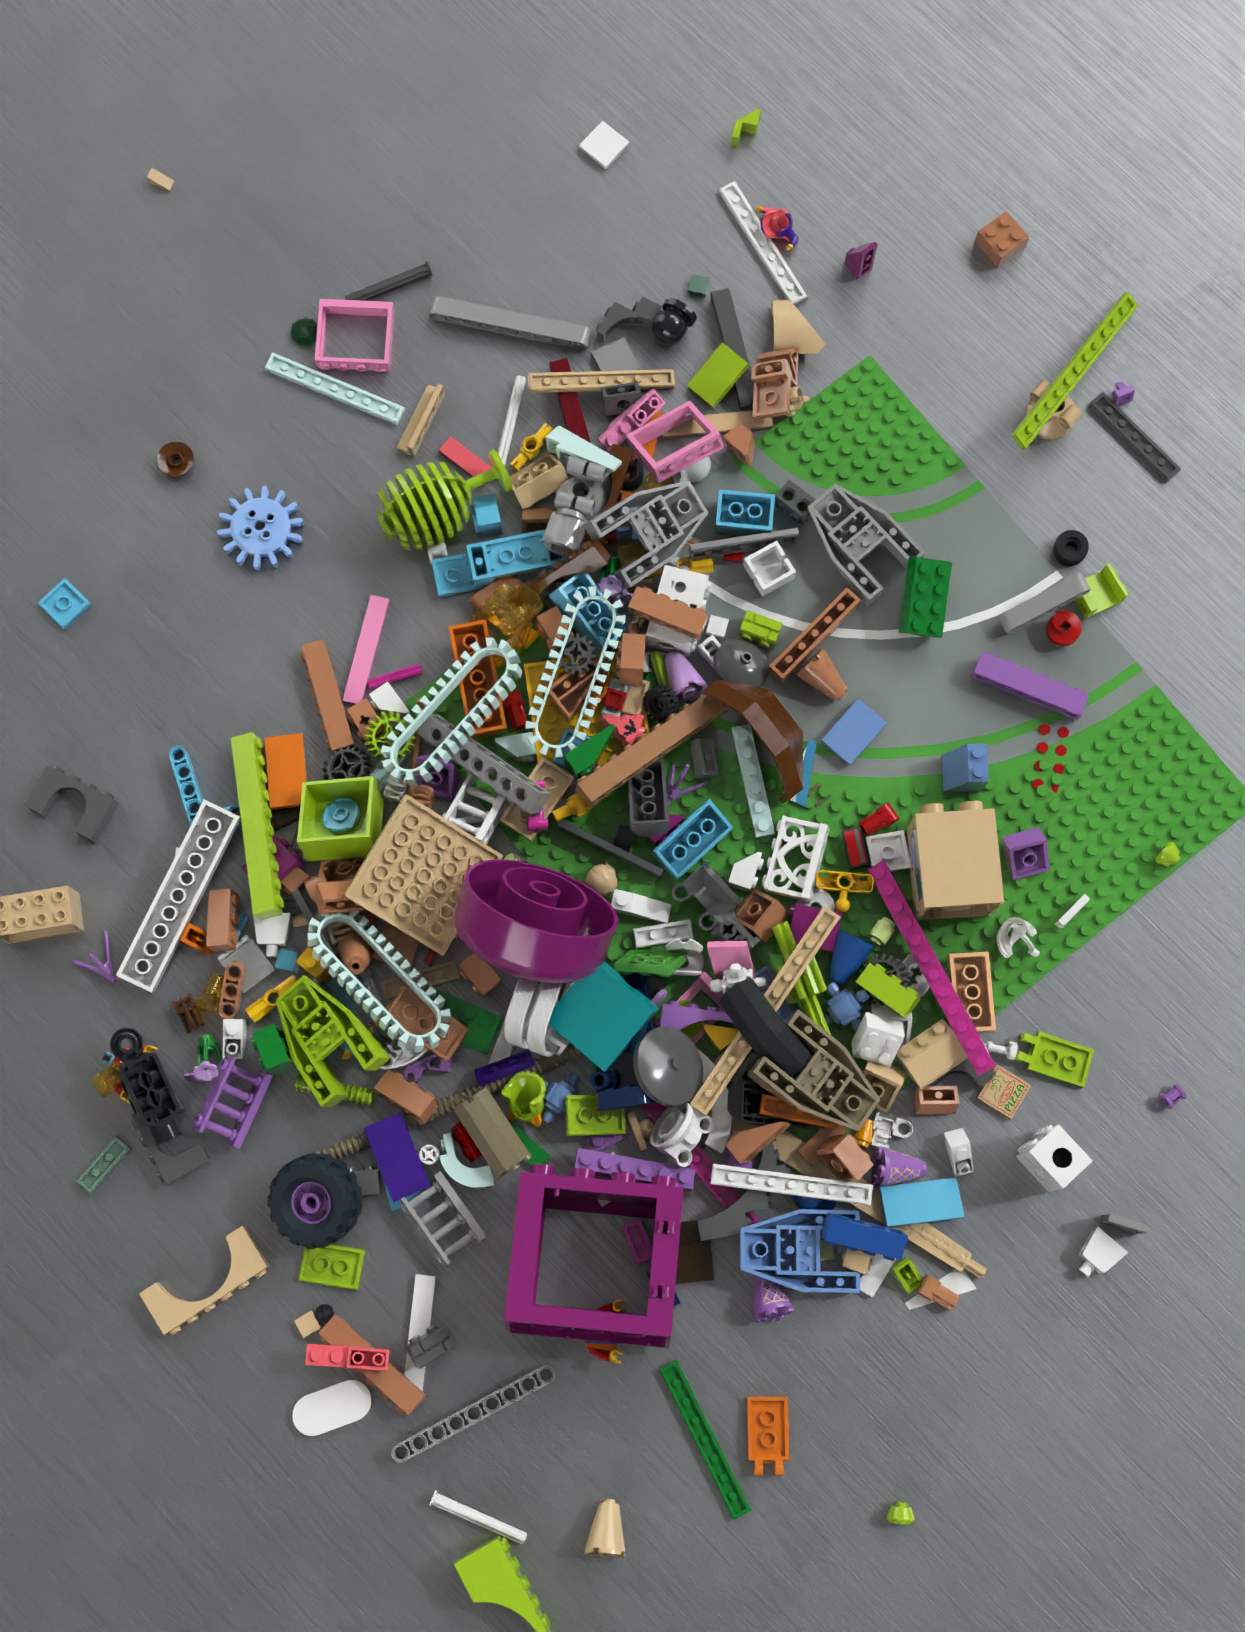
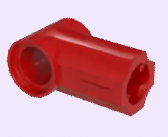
M518 690L508 693V696L503 701L513 730L524 729L527 721L522 697Z
M888 802L858 824L867 837L883 827H889L900 818Z

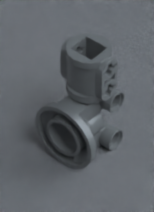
M706 862L681 884H677L672 889V896L679 903H687L695 896L707 909L699 917L698 922L703 930L711 932L710 935L713 938L717 937L720 941H730L733 938V941L746 940L749 952L761 941L757 936L754 938L738 921V915L732 911L742 901ZM685 889L686 896L682 899L678 898V891ZM710 917L713 919V924L707 928L703 922L706 918ZM726 926H733L731 929L733 933L731 935L729 933L724 934Z

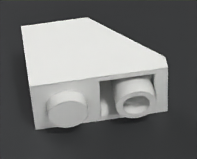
M757 852L735 863L728 886L750 893L751 887L755 888L758 877H755L757 869L761 870L764 859H761L762 853Z
M223 1019V1059L226 1055L235 1059H243L247 1040V1019Z
M960 1128L945 1132L946 1150L954 1176L958 1177L973 1173L971 1145L964 1129Z

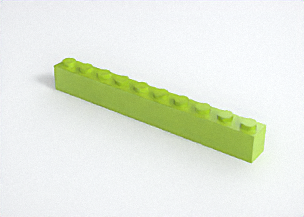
M250 732L232 737L231 745L252 910L255 917L265 920L283 915L282 908L284 907V902L280 896L281 882L277 875V871H279L278 863L275 860L277 850L272 840L274 829L270 822V818H272L271 810L268 807L270 797L266 790L265 783H267V777L263 770L265 765L264 757L261 754L263 745L261 739Z

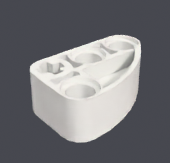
M393 1040V1043L387 1045L385 1049L391 1058V1063L380 1068L384 1071L405 1068L421 1060L430 1050L424 1046L423 1052H414L416 1043L408 1041L405 1050L403 1048L394 1050L393 1044L396 1041Z

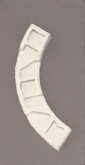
M698 1050L703 1064L702 1082L704 1083L715 1065L706 1055ZM727 1086L712 1106L714 1127L709 1132L705 1142L706 1145L720 1153L724 1151L732 1123V1116L727 1111L729 1093Z

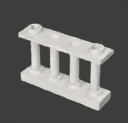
M467 773L466 780L447 813H443L442 817L465 832L474 835L476 839L484 844H487L510 802L503 794L493 796L474 788L473 786L479 777L475 774ZM468 794L492 803L490 812H484L465 804L464 801ZM459 810L483 819L484 822L481 827L476 828L455 819Z

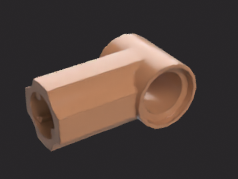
M926 1274L916 1292L922 1297L935 1301L952 1311L960 1296L941 1285L942 1283Z

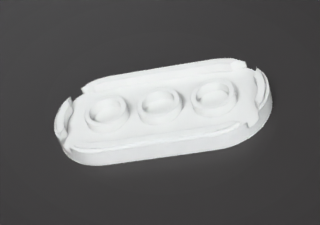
M347 1380L308 1394L299 1399L294 1406L292 1413L294 1425L305 1435L317 1436L358 1421L365 1417L370 1410L372 1395L369 1388L357 1380Z

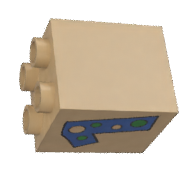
M982 801L962 802L959 804L958 811L944 812L943 804L940 803L920 806V813L914 815L906 829L907 849L911 866L910 880L913 911L916 919L921 921L992 916L1004 903L995 809H983Z

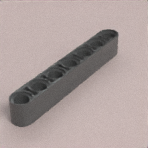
M729 288L710 292L722 342L749 364ZM750 366L734 384L740 408L753 405L754 382L751 380Z

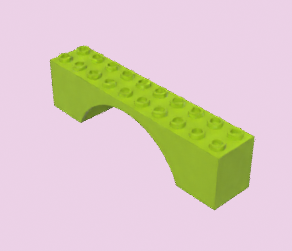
M499 1534L455 1561L454 1566L474 1603L490 1602L508 1607L524 1617L536 1632H551L549 1628L550 1620L546 1613H541L539 1609L540 1601L536 1594H531L529 1590L531 1584L526 1575H521L519 1571L521 1565L516 1556H511L509 1552L511 1546L506 1537L502 1538Z

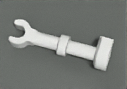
M990 1041L984 1042L990 1054L991 1052L1005 1054L1007 1059L1015 1060L1018 1043L1009 1041L1007 1047L995 1045Z

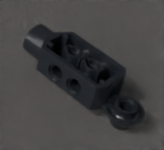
M122 1028L116 1031L110 1040L111 1052L121 1060V1064L116 1069V1074L139 1125L149 1127L156 1145L164 1143L183 1133L175 1117L181 1107L157 1054L142 1052L143 1040L141 1035L132 1028ZM123 1039H127L130 1042L128 1050H124L121 1047Z

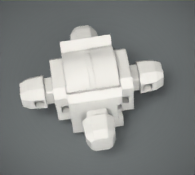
M735 963L728 970L725 969L723 971V980H712L710 988L711 991H723L724 994L736 983L752 978L759 989L763 990L766 988V979L759 977L754 979L751 968L747 970L738 963Z

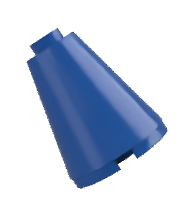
M839 930L828 976L831 978L830 982H834L838 986H841L842 983L846 984L872 952L874 945Z

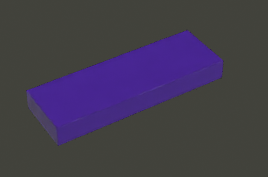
M527 1049L475 1069L474 1072L477 1083L481 1087L533 1067L535 1064L530 1050Z

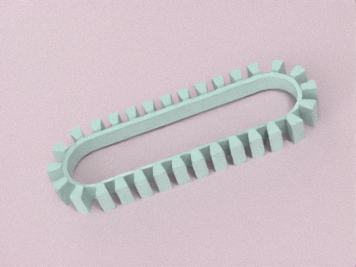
M596 586L587 588L589 594L587 598H583L579 590L572 596L578 602L576 608L569 603L566 605L564 612L571 613L573 616L572 618L564 614L562 616L560 624L569 625L568 630L561 626L557 630L556 635L565 636L564 641L555 637L552 647L561 648L560 653L552 649L550 650L548 658L557 659L556 664L554 665L547 660L544 670H551L553 672L551 676L543 672L540 681L549 682L548 687L546 688L539 684L536 692L544 693V698L541 699L535 695L532 704L541 705L540 710L538 711L530 707L528 715L536 716L537 718L535 723L530 721L525 723V730L535 729L536 736L528 738L530 745L532 746L539 740L543 747L538 753L546 756L549 747L555 749L554 758L563 757L561 748L567 746L569 751L577 747L572 743L575 737L581 741H584L587 733L577 731L579 726L586 730L589 728L591 721L582 720L583 714L589 718L593 717L595 710L585 708L587 703L594 707L597 705L599 698L590 697L591 691L598 696L601 694L603 687L594 686L595 680L601 684L605 682L607 675L598 674L599 669L606 673L609 671L611 664L602 663L604 657L612 661L615 652L606 651L607 646L614 650L617 648L619 641L610 640L611 634L618 639L621 637L623 629H617L614 626L615 623L624 625L626 615L616 616L615 610L622 608L623 604L618 599L612 605L607 600L612 591L606 588L602 597L595 596ZM590 600L601 601L609 607L612 613L611 627L572 737L562 745H551L545 742L539 734L538 722L579 607Z
M492 637L485 638L487 645L485 648L481 649L477 641L470 646L475 654L470 657L464 651L460 657L465 665L462 666L458 660L453 663L452 666L457 672L456 675L448 669L444 675L449 682L446 684L442 678L436 682L441 691L438 693L433 686L428 691L433 700L430 702L425 695L422 697L420 703L425 709L422 711L417 704L412 708L416 719L414 720L409 713L403 718L408 727L405 728L401 722L395 727L400 734L398 738L391 731L387 738L393 744L392 748L382 745L381 753L387 759L382 761L383 766L395 781L402 784L405 778L409 786H418L416 776L421 775L426 782L433 779L428 770L433 766L439 773L443 766L438 759L441 757L447 764L451 756L446 750L449 748L455 755L460 749L454 741L457 739L462 746L468 741L462 732L465 730L470 737L476 732L471 724L472 721L480 727L484 721L479 714L482 712L486 718L492 714L487 705L490 703L495 710L500 705L495 696L498 694L503 701L508 696L503 687L506 685L511 692L515 689L516 684L511 679V676L521 678L522 670L517 664L521 663L516 651L512 650L508 642L501 640L497 648L498 644ZM495 654L504 657L507 662L504 675L429 758L415 769L401 768L397 763L399 749L473 667L488 655Z
M358 910L351 911L349 916L342 914V912H334L330 916L329 913L320 914L318 912V919L321 923L312 917L308 931L313 933H307L308 947L318 945L313 948L312 956L317 961L321 958V966L325 970L329 967V974L333 978L338 975L337 982L341 987L346 984L345 991L350 996L354 993V1000L359 1005L363 1001L362 1009L367 1014L371 1010L370 1017L375 1022L383 1016L379 1021V1027L383 1031L388 1028L387 1035L392 1040L400 1033L401 1037L399 1038L398 1046L404 1050L408 1041L416 1043L414 1052H423V1042L428 1041L431 1049L439 1046L440 1038L436 1033L445 1038L450 1026L440 1023H449L451 1017L450 1009L439 1010L444 1006L445 999L439 994L433 1002L432 999L435 998L437 991L432 986L424 993L428 982L423 977L419 980L420 973L415 968L410 972L411 964L407 960L402 963L403 956L398 951L394 954V946L390 942L385 946L386 938L382 934L377 937L378 930L373 925L369 928L370 922L364 916L357 923L356 920L359 918ZM332 922H344L350 925L434 1012L437 1020L436 1027L424 1035H414L406 1031L323 944L320 937L322 929Z

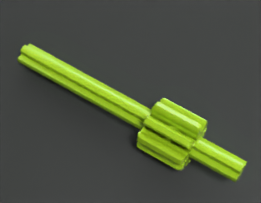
M788 921L772 927L785 962L797 946ZM814 956L786 997V1002L790 1005L800 1001L805 1015L831 1035L816 997L817 994L825 992L827 987ZM783 965L778 966L774 969L776 976L783 967Z

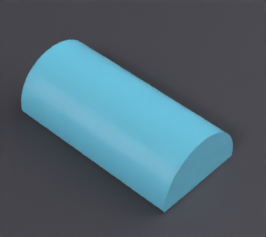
M707 799L651 852L660 865L678 880L734 827L713 802Z

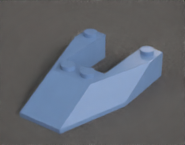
M799 1209L740 1228V1270L799 1292L860 1293V1272L820 1271V1232H822L827 1212L859 1220V1211Z

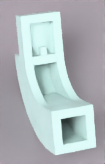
M443 1134L444 1139L441 1140L443 1152L446 1151L447 1154L441 1155L439 1158L448 1175L458 1183L471 1188L495 1186L491 1167L488 1165L479 1168H469L461 1164L456 1155L452 1134Z

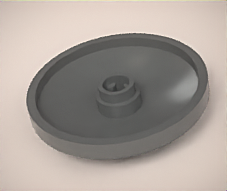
M672 1027L655 1028L645 1033L639 1039L634 1050L633 1067L636 1079L645 1094L656 1103L669 1107L679 1106L692 1100L699 1091L703 1081L701 1056L692 1040L680 1030Z

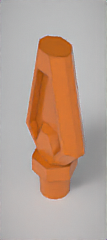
M605 672L603 675H607L604 684L600 682L596 684V686L603 688L599 696L592 692V697L599 699L596 707L589 705L588 709L596 710L597 706L600 705L601 699L606 696L613 672Z

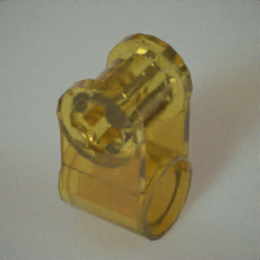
M121 1062L111 1063L91 1079L90 1083L102 1098L108 1096L121 1084L116 1074V1069Z

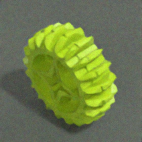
M393 711L388 712V717L385 712H381L382 718L378 715L374 716L377 722L369 720L372 728L365 727V730L370 731V734H364V737L369 738L370 741H366L364 744L371 745L367 750L368 752L375 750L373 753L374 758L380 755L379 761H384L385 757L382 755L381 749L377 744L386 743L388 747L392 748L393 744L390 743V740H385L384 738L389 735V731L390 733L393 731L397 738L400 736L399 732L394 731L389 725V721H394L398 724L401 722L405 728L408 727L403 719L405 716L400 719L399 712L394 717ZM383 724V733L375 738L378 727ZM411 736L399 749L397 762L399 760L398 755L402 759L405 758L404 751L408 754L411 753L407 747H414V744L410 743V739L415 740V736Z

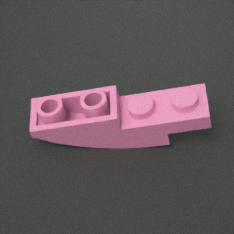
M652 389L608 425L609 428L597 440L609 452L612 444L620 445L626 439L627 434L642 427L666 402L655 389Z

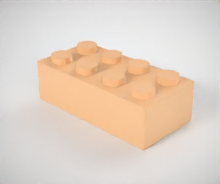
M989 952L949 954L946 957L948 978L979 1034L993 1033L996 1030Z

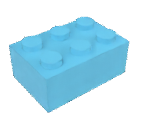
M719 489L715 533L747 536L772 532L775 495Z

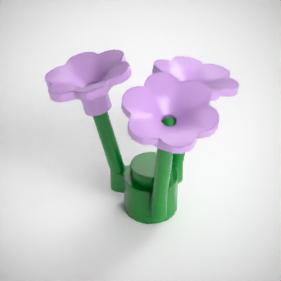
M610 557L608 563L601 568V574L596 585L602 593L605 588L612 591L610 596L620 593V595L614 598V603L620 599L623 607L629 605L634 593H628L627 589L622 590V580L613 575L614 572L622 567H619L618 558Z
M207 1034L199 1037L196 1065L193 1067V1073L184 1074L185 1080L201 1083L210 1081L213 1077L218 1076L217 1066L208 1062V1055L212 1054L214 1050L219 1063L223 1059L219 1043L215 1042L213 1035ZM203 1054L204 1061L200 1064L201 1055ZM230 1072L225 1083H229L239 1076Z

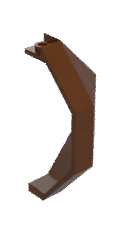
M719 679L707 687L704 691L708 697L703 700L704 704L714 698L742 715L771 752L785 791L778 799L782 804L789 801L803 789V731L770 689Z

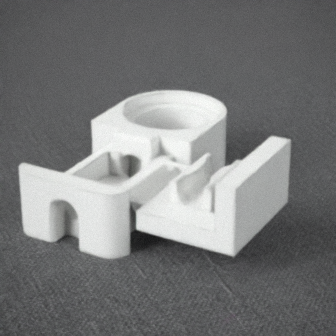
M880 1112L876 1113L873 1130L877 1128V1131H874L871 1146L889 1148L887 1144L888 1138L892 1136L902 1139L908 1138L913 1132L912 1124L904 1119L896 1118L892 1120L879 1116ZM900 1124H906L909 1127L907 1135L899 1133L898 1127Z

